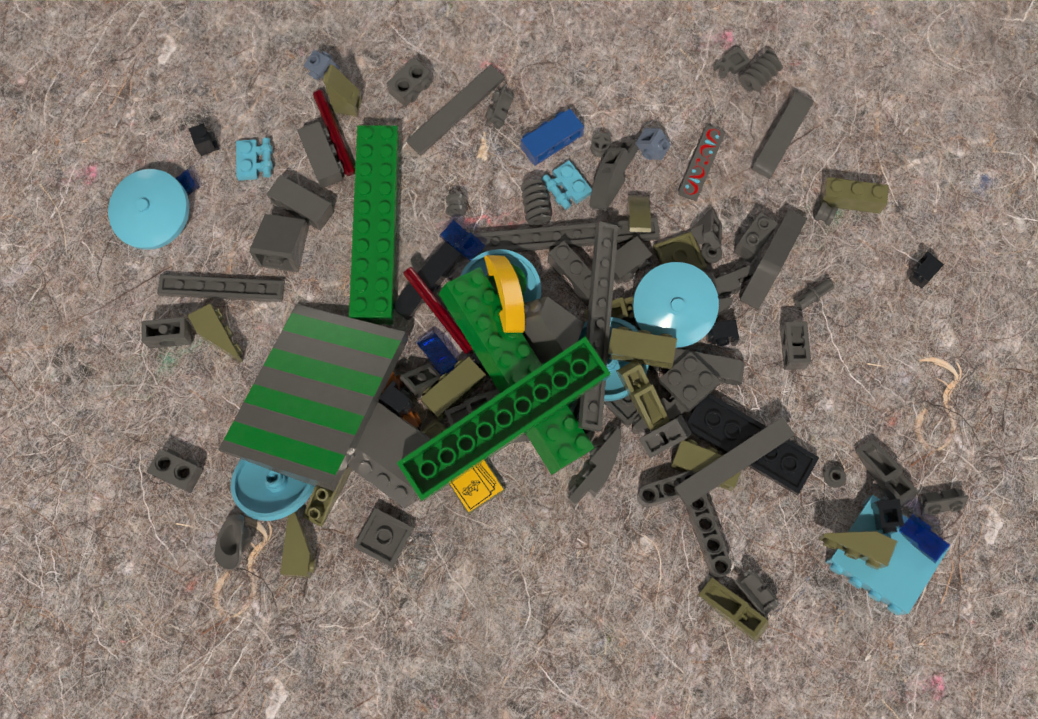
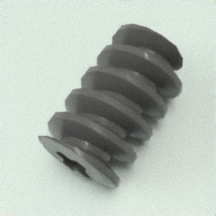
M766 50L739 77L740 84L747 91L754 90L759 92L762 87L767 85V82L772 80V77L777 75V72L783 69V66L774 52Z
M541 179L528 180L521 185L522 198L524 199L523 205L525 206L524 213L526 214L525 220L531 225H541L551 221V216L547 215L550 213V209L546 208L549 205V201L545 200L548 198V194L543 193L547 188L541 185L543 183Z

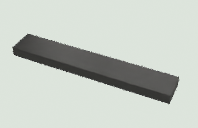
M490 65L406 140L407 144L422 156L505 81V77Z
M160 274L157 294L170 297L282 302L284 281Z
M781 417L674 487V490L687 507L795 436L784 418Z

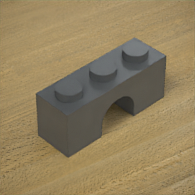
M563 241L548 253V263L560 277L565 275L574 287L575 294L588 307L592 271Z

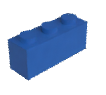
M571 109L565 112L562 111L551 121L542 123L535 131L526 133L521 139V149L531 163L536 166L582 137L584 125Z

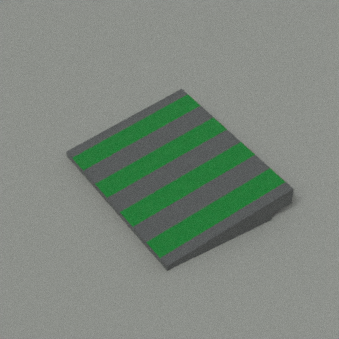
M296 304L218 450L312 486H321L335 491L380 399L379 397L383 393L408 341L406 332Z

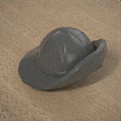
M243 514L229 516L217 535L214 554L217 563L225 570H235L241 562L242 553L251 544L252 535L249 528L244 525L245 517Z

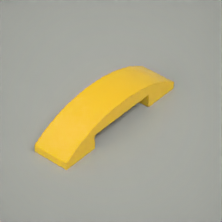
M486 255L484 258L488 274L495 278L503 308L499 313L504 333H523L525 331L524 302L514 268L505 256Z

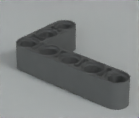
M790 209L788 210L740 301L759 310L807 220L806 217Z
M689 471L643 486L637 496L639 504L648 508L680 498L675 490L673 494H666L663 486L671 485L674 489V487L684 482V479L690 478L696 473ZM649 491L653 494L654 499L646 501L642 493ZM704 495L699 499L702 503V508L697 509L690 504L686 507L709 573L715 578H722L729 574L732 565L707 495ZM701 519L708 521L710 525L708 530L700 527L699 521ZM708 540L716 542V551L708 549ZM717 561L724 564L725 571L723 573L716 571L715 563Z

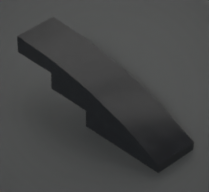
M445 242L417 273L431 292L442 284L462 253ZM409 283L393 304V309L407 320H410L419 306L425 303V301Z

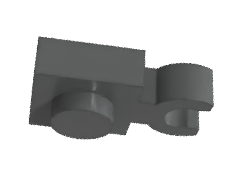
M738 47L724 55L722 58L723 62H717L713 70L722 69L723 72L720 73L719 78L723 79L729 71L734 75L749 66L751 61Z

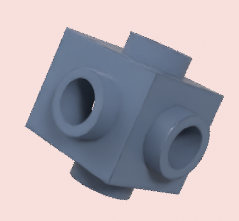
M313 50L304 64V67L310 71L308 75L317 81L320 78L323 80L324 73L328 72L330 64L334 65L338 70L340 68L332 61L333 57L325 51L320 53Z
M644 128L635 143L642 152V155L648 160H662L671 146L660 128Z

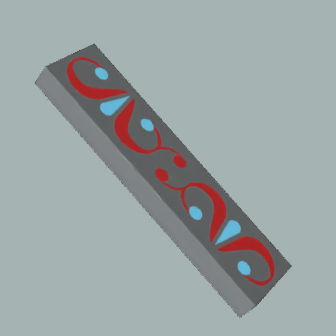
M709 125L706 126L678 195L697 202L725 131Z

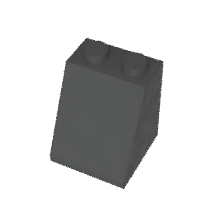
M279 213L265 214L249 251L257 265L264 268L299 273L309 230L306 220L299 216H292V218L284 217Z
M548 296L524 303L525 331L522 334L542 364H545L578 342L585 324Z

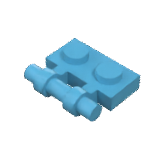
M263 138L261 146H258L256 139L236 141V177L238 181L258 179V172H263V177H271V170H273L271 154L273 150L269 138ZM259 155H263V161L261 163H258Z
M570 161L553 170L555 179H551L548 174L544 175L541 179L545 183L547 191H551L555 196L557 204L562 205L565 210L571 207L568 200L572 199L575 204H578L590 196L592 192L591 187ZM561 185L566 192L562 193L558 186Z

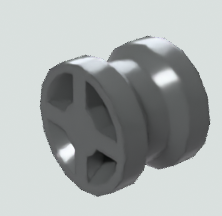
M599 132L592 137L591 152L596 157H604L611 146V138L607 133Z
M450 194L446 196V203L448 204L446 208L447 215L460 217L466 214V207H464L466 197L464 195Z
M823 201L814 220H822L825 222V225L830 226L838 207L828 206L827 202Z

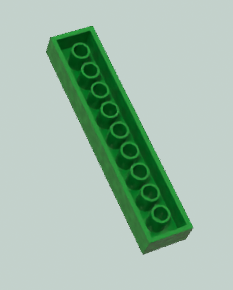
M357 125L349 318L376 325L394 324L393 304L395 297L399 131L398 126Z
M480 267L445 283L439 292V296L500 393L542 366L522 333H504L499 313L503 310L500 298ZM568 405L526 433L551 475L594 449L583 429L578 428L579 423Z
M584 337L398 461L397 465L419 499L426 501L608 379L611 373L588 339Z

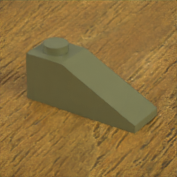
M295 511L287 517L280 574L286 577L311 578L312 573H315L316 560L313 559L314 555L298 511Z

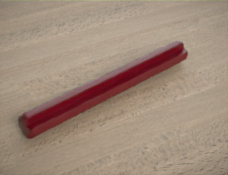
M322 90L314 91V100L342 164L346 176L354 175V165Z
M412 267L407 268L403 272L404 276L465 354L470 353L473 349L461 329Z

